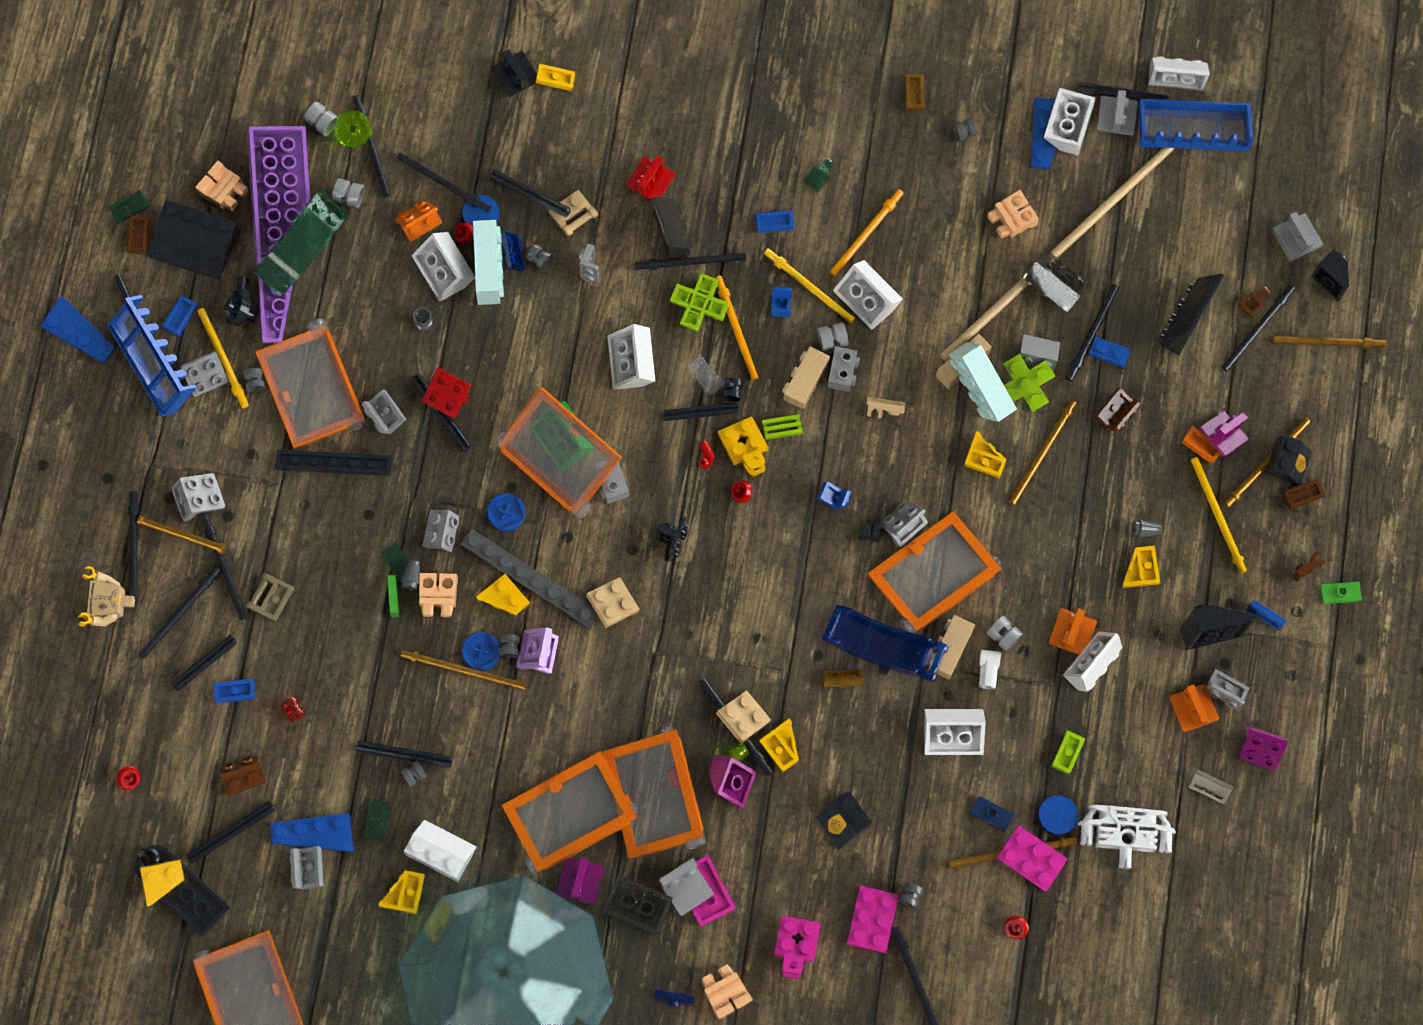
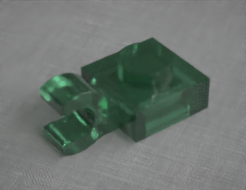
M827 158L820 169L814 166L803 182L816 192H819L829 180L830 176L827 173L833 167V162Z

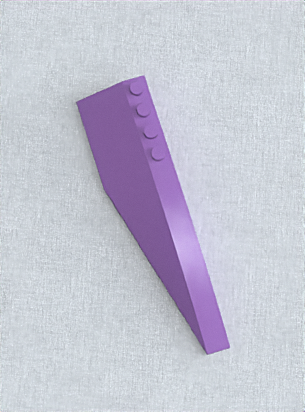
M305 126L249 127L247 133L262 343L282 342L310 200Z

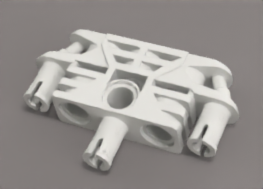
M1089 805L1088 809L1090 811L1078 823L1079 826H1082L1080 845L1085 846L1086 841L1087 846L1093 845V827L1096 828V833H1098L1096 840L1098 841L1095 843V847L1120 849L1119 868L1121 869L1123 867L1131 869L1132 851L1155 852L1157 850V846H1155L1157 843V833H1160L1159 852L1171 853L1172 834L1176 833L1165 817L1168 813L1160 810ZM1095 812L1098 813L1099 819L1092 820ZM1156 818H1160L1161 825L1156 824ZM1123 835H1127L1130 837V844H1126L1122 841Z

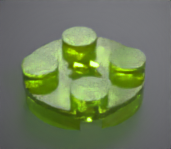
M345 111L336 121L338 123L337 129H335L337 140L350 148L362 146L373 133L369 118L359 111ZM351 125L356 126V131L354 133H350V130L352 129Z

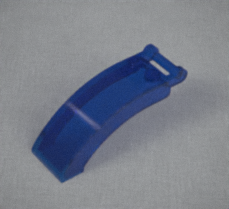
M836 605L822 637V640L865 661L899 673L926 679L930 682H935L939 665L944 654L949 649V646L945 643L889 626L867 617L853 608ZM934 649H937V653L931 664L929 672H927L925 670L932 656V653Z

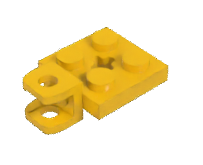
M752 416L718 431V436L733 465L743 462L747 473L752 477L765 472V459L762 453L768 451V446ZM742 437L747 438L746 444L739 443L738 441Z

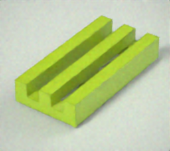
M799 414L762 420L765 440L803 434ZM796 421V422H793V423H787V424H781V425H775V426H769V427H767V425H773V424H779V423H785V422ZM792 427L798 428L795 430L768 434V431L781 430Z

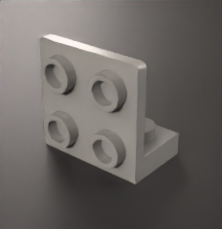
M214 473L179 478L171 487L183 522L191 521L197 513L225 508Z
M693 858L659 879V884L680 916H683L714 895L697 869V863Z

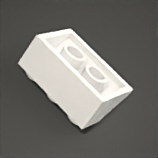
M1164 57L1152 58L1149 65L1148 85L1203 91L1210 74L1208 64L1199 60L1184 61L1180 58L1174 60Z
M1059 88L1044 138L1060 151L1079 155L1093 110L1095 97Z
M448 232L433 233L412 255L439 301L461 291L475 278Z
M864 260L854 264L833 290L871 330L890 315L903 300Z
M632 324L607 335L613 389L643 387L655 382L650 328Z
M1097 632L1063 676L1078 691L1087 692L1091 690L1099 676H1102L1107 671L1108 665L1119 656V652L1122 649L1119 635L1117 633Z
M925 709V755H983L986 723L983 709Z
M424 820L412 835L404 853L419 863L458 882L477 847Z

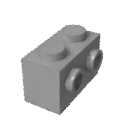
M1023 334L1018 354L1020 353L1027 366L1034 367L1046 359L1052 371H1054L1058 361L1060 342Z
M835 346L827 388L850 392V387L855 386L857 375H853L854 368L858 369L860 358L856 357V350Z
M608 460L595 464L594 478ZM619 462L602 483L601 488H599L601 498L606 499L607 504L629 497V490Z

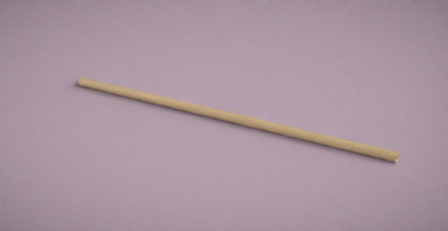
M1162 148L945 349L940 354L941 358L944 361L949 360L951 352L968 342L1175 148Z

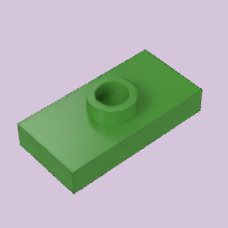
M1359 582L1320 585L1322 605L1362 601Z

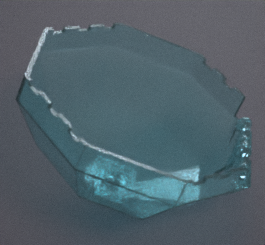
M526 876L442 896L399 965L412 1025H574L573 1023L576 1018L581 1020L582 1025H599L614 1000L593 916ZM507 968L506 972L509 975L507 977L503 976L502 979L499 978L497 971Z

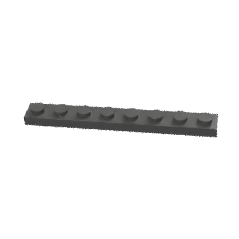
M471 529L461 543L463 548L503 574H506L509 578L587 629L590 628L598 615L593 607L475 530Z

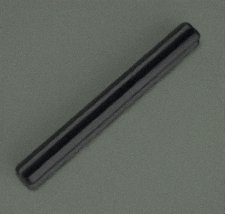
M1079 82L1077 88L1080 93L1114 98L1117 97L1119 90L1126 91L1125 98L1139 102L1140 99L1168 100V95L1087 82Z
M493 170L490 174L491 180L563 217L569 216L571 210L568 206L498 170Z
M418 373L412 377V382L424 397L428 384ZM431 407L463 452L469 450L471 444L454 420L445 413Z
M360 740L356 745V750L363 753L413 762L417 760L419 763L451 768L453 758L450 756Z
M265 803L187 854L191 863L197 862L274 812L275 808L272 803Z

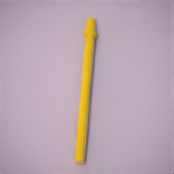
M1198 457L1191 459L1192 465L1231 552L1232 562L1236 564L1240 574L1245 573L1247 570L1243 563L1244 558L1239 554Z

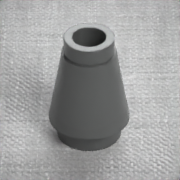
M1141 519L1132 523V535L1137 536V538L1160 536L1161 524Z
M408 561L401 579L403 588L417 590V586H419L420 562Z

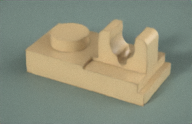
M867 397L868 417H871V412L874 409L878 411V418L882 417L883 410L888 411L890 415L898 416L900 413L904 414L905 402Z

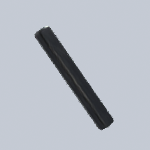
M733 402L664 410V420L673 421L738 413V404Z
M229 635L172 681L171 684L175 690L180 691L237 644L236 639Z

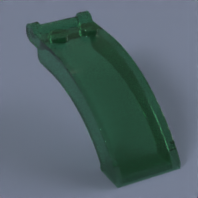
M322 187L305 205L291 226L253 270L256 275L280 296L308 268L350 213L330 198Z

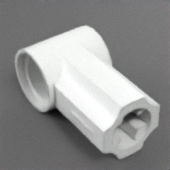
M981 649L978 687L988 690L996 688L997 669L1000 666L1001 652Z

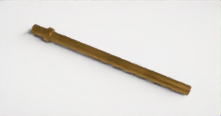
M1070 400L1066 408L1062 409V415L1008 501L1009 504L1016 505L1067 419L1073 415L1072 411L1077 405L1075 401Z
M1304 418L1288 436L1296 438L1310 424V420ZM1271 453L1235 491L1229 493V497L1223 502L1225 507L1229 508L1235 501L1237 502L1240 499V495L1264 472Z
M402 650L401 658L409 659L412 663L420 662L521 690L526 688L525 682L420 655L417 651L413 653Z
M1061 837L1059 840L1045 843L1053 849H1066L1067 846L1077 845L1076 837L1067 839ZM1000 851L948 861L949 867L951 869L998 860L996 857Z

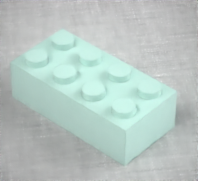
M496 220L473 221L478 305L501 304L500 297H504L500 226L496 225Z
M966 342L949 354L952 367L958 370L960 374L959 379L964 386H967L969 390L968 395L973 402H976L978 406L977 411L982 418L999 422L1017 410L981 345Z

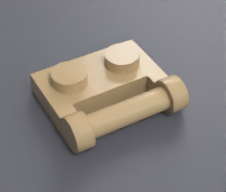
M579 190L560 202L570 208L571 212L568 217H563L549 210L551 217L568 237L573 234L575 229L591 218L594 219L598 216L595 208L589 204ZM582 211H587V213H585L580 218L572 222L570 225L566 224L569 220L577 216Z

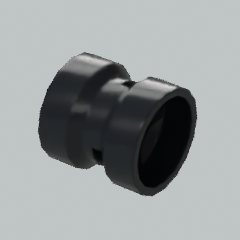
M726 378L724 383L726 388L723 391L722 398L731 402H739L742 395L740 390L743 388L744 382L738 378Z
M860 522L859 541L870 539L873 542H879L880 523L868 524L867 522Z

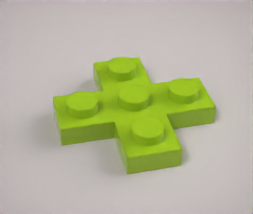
M701 273L694 290L676 284L670 303L686 308L680 322L681 326L698 332L705 315L723 321L729 307V302L713 297L719 279Z
M1020 353L1003 363L1012 377V380L1004 384V387L1013 402L1023 396L1032 412L1049 403L1040 385L1054 378L1055 374L1046 359L1030 369Z

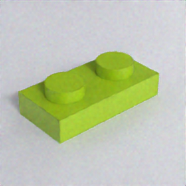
M1067 731L1051 767L1069 775L1085 738Z

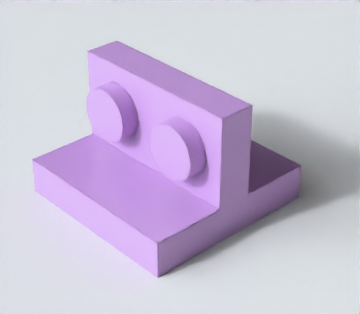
M547 627L524 630L516 668L522 670L534 669L545 674H552L559 636L552 634V629Z

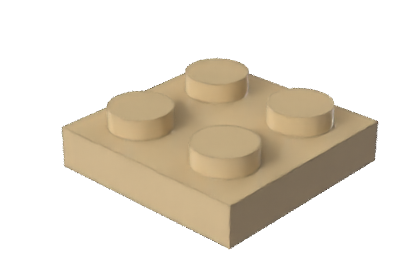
M620 577L588 592L586 595L605 628L639 611V607Z
M748 691L739 695L716 713L740 743H743L771 722V719Z

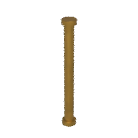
M140 515L137 520L138 526L142 527L144 525L216 550L221 555L225 552V543L213 542L147 519L144 515Z

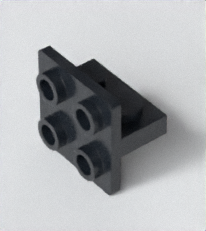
M508 49L502 52L503 60L491 67L492 72L508 97H512L536 83L537 72L523 51L512 55Z
M684 516L681 519L678 530L668 523H664V525L659 523L656 530V541L671 546L669 550V561L673 562L674 557L678 558L682 548L681 540L685 541L688 534L689 524H686L687 518Z

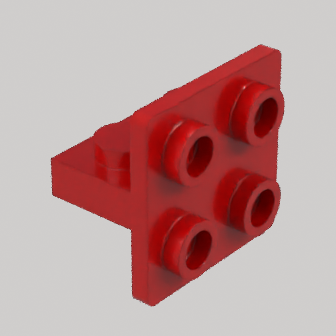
M657 155L654 160L644 156L626 183V187L654 203H658L676 176V173L664 167V159Z
M437 368L422 402L452 418H456L461 406L466 404L470 398L467 393L471 384Z

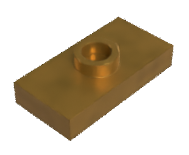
M905 74L906 111H924V75Z
M862 670L823 671L824 687L845 688L863 685Z

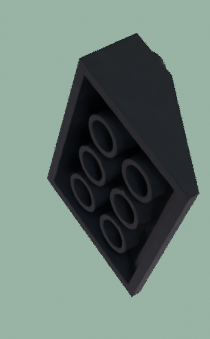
M165 200L159 215L149 258L220 280L238 235L239 227L236 221Z
M1223 274L1199 277L1195 283H1190L1186 290L1189 294L1186 299L1181 298L1177 305L1180 308L1177 314L1173 312L1168 321L1171 325L1168 329L1164 328L1159 336L1162 338L1159 345L1180 355L1224 277Z
M1206 604L1195 606L1180 628L1186 651L1241 638L1257 619L1256 614L1215 605L1206 606Z

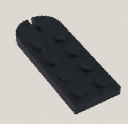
M160 845L141 849L156 864L178 860L167 848ZM138 853L135 862V872L142 881L140 867L150 866L151 864ZM181 862L184 880L161 897V899L199 935L204 937L231 907Z

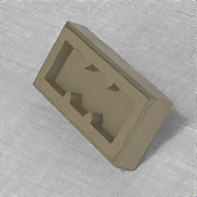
M1198 769L1189 784V788L1222 804H1225L1233 789V786Z

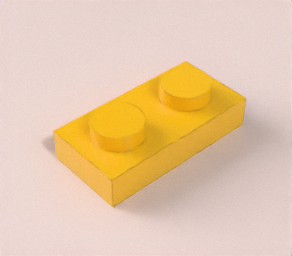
M539 64L536 83L572 91L575 72Z

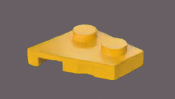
M976 431L964 466L1000 479L1007 459L1001 453H998L995 447L981 436L980 432Z
M1155 546L1136 547L1122 587L1159 585L1160 576Z
M506 574L502 575L476 596L478 601L488 603L492 607L499 610L502 609L513 616H516L530 604Z
M790 718L759 740L760 744L782 772H785L799 761Z
M180 859L140 867L147 906H151L184 880Z
M404 871L384 899L379 902L378 906L380 908L417 914L425 874Z

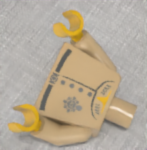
M92 567L84 568L90 571V576L83 574L82 577L84 579L93 578V580H90L87 613H81L78 618H84L86 622H79V626L84 627L89 623L91 626L105 627L123 616L124 607H134V596H125V590L118 581L97 571L95 573Z

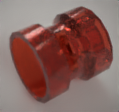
M297 696L285 700L280 705L282 711L287 712V719L290 723L300 720L307 714L305 709L299 705L300 701Z

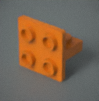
M427 200L417 202L412 209L402 211L398 214L399 217L395 218L410 242L442 224L436 212L438 210L437 207Z
M1061 608L1049 644L1080 655L1091 641L1097 621L1085 617V610L1078 608L1076 613Z
M1194 684L1190 685L1183 692L1169 697L1184 733L1219 720L1208 692L1204 691L1205 684L1196 687Z

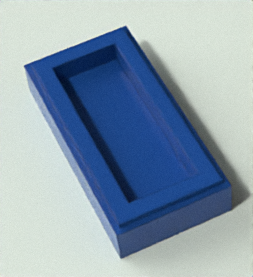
M792 210L755 214L757 233L794 230Z
M180 296L162 328L180 337L198 304Z
M1253 600L1247 608V611L1256 614L1258 618L1278 631L1281 630L1287 621L1256 600Z

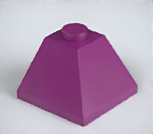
M715 755L709 770V776L715 793L739 808H744L757 772L732 757Z

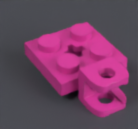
M781 915L774 956L784 957L782 965L783 977L799 979L804 961L814 963L821 923ZM800 935L803 941H799V944H796L792 937Z

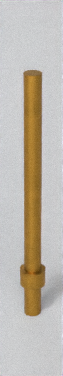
M1273 336V343L1356 346L1363 349H1371V347L1386 348L1387 346L1386 340H1372V338L1363 337V339Z

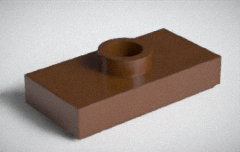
M130 216L127 253L146 254L150 217Z
M1318 479L1282 492L1289 510L1325 497Z

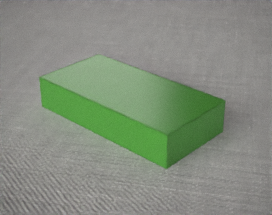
M388 575L390 614L392 618L399 617L396 575Z

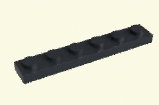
M277 450L275 469L282 471L391 476L392 455Z

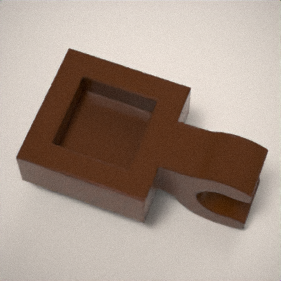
M1264 287L1257 295L1250 292L1238 303V306L1252 318L1265 306L1263 300L1269 296L1270 291Z
M1319 551L1312 554L1310 562L1307 564L1302 562L1295 567L1296 572L1292 576L1296 581H1299L1326 562L1325 559L1321 562L1316 561L1315 557L1319 555Z

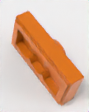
M1193 426L1181 441V443L1211 464L1215 462L1220 454L1207 437Z

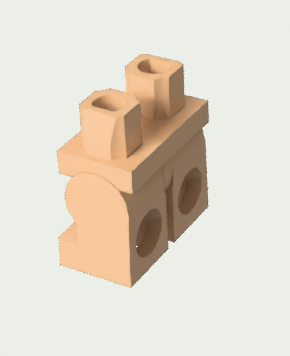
M219 161L208 171L209 177L205 175L195 187L201 197L222 210L226 208L231 211L238 204L233 197L238 194L243 198L249 192L248 188L243 184L241 177L225 168Z
M1021 190L996 203L995 209L988 213L987 217L992 224L999 220L1003 224L996 229L1000 238L1009 235L1012 238L1027 228H1033L1038 224L1039 218L1032 207L1028 206L1029 202Z
M419 573V604L422 607L423 617H433L434 607L441 608V617H452L453 608H456L457 574H440L439 586H437V573Z
M728 965L718 969L722 977L721 981L716 983L712 974L702 978L705 988L704 993L718 1020L734 1012V1008L729 1000L732 1001L736 1010L753 1000L737 973H733Z

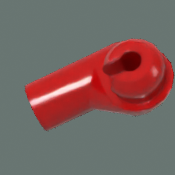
M705 441L699 445L703 452V456L699 460V466L703 469H708L711 467L715 455L708 442Z

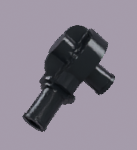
M239 276L237 278V288L228 297L224 306L227 323L239 327L245 319L254 323L258 317V312L250 309L251 296L248 291L250 279L246 276Z

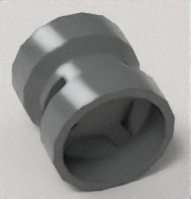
M971 118L964 120L963 123L953 124V131L958 141L965 140L968 136L973 137L977 135L976 126Z
M536 244L531 248L526 259L530 262H535L537 267L543 270L549 264L553 255L548 251L545 252L539 244Z
M419 307L413 312L415 327L420 331L429 330L433 324L430 310L426 307Z
M250 368L243 372L244 379L247 380V392H259L265 389L261 368Z
M512 634L501 635L500 642L502 647L499 648V655L507 658L518 657L519 650L517 645L520 643V637Z
M417 760L411 764V767L400 771L409 787L414 786L416 781L427 777Z
M906 882L903 887L904 892L899 896L898 901L916 909L918 897L922 895L924 889L913 883Z

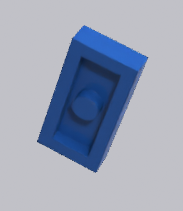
M1095 336L1088 356L1124 368L1131 349Z
M253 679L214 683L216 704L256 699Z

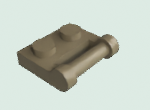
M263 573L261 583L245 607L276 622L294 591V587L267 573ZM268 584H273L261 607L257 604Z

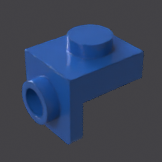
M773 287L771 316L790 317L791 288Z
M827 481L823 483L817 499L833 509H841L848 504L851 491L848 489L841 490Z

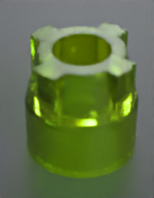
M743 743L728 750L730 757L737 761L743 760L749 754Z

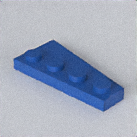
M1034 99L1031 168L1050 169L1056 147L1047 141L1044 135L1056 99Z
M62 295L40 325L42 329L103 364H106L115 351L114 346Z
M350 813L270 823L273 844L294 847L319 846L321 849L354 853Z

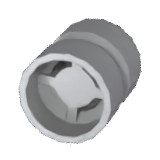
M315 102L306 111L304 121L312 127L316 126V130L319 133L327 136L337 126L339 117L333 112L327 111L321 103Z
M338 178L333 189L332 201L340 204L346 202L348 206L358 209L363 200L365 186L355 182L350 184V181Z
M843 322L832 324L831 328L828 326L817 328V338L822 352L833 350L834 346L845 347L849 345Z
M1004 615L986 633L994 641L998 640V645L1005 652H1008L1023 636V633L1017 627H1011V622ZM1004 629L1007 630V632H1006V633L1004 634V636L1002 637V636L1000 635V633H1001Z

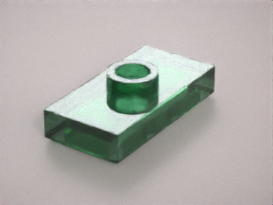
M142 189L112 204L109 206V209L119 224L129 219L130 216H134L151 207V204Z
M395 543L381 551V555L392 573L396 575L398 583L402 585L401 579L407 567L408 559L398 543Z
M370 799L364 839L384 842L390 802Z

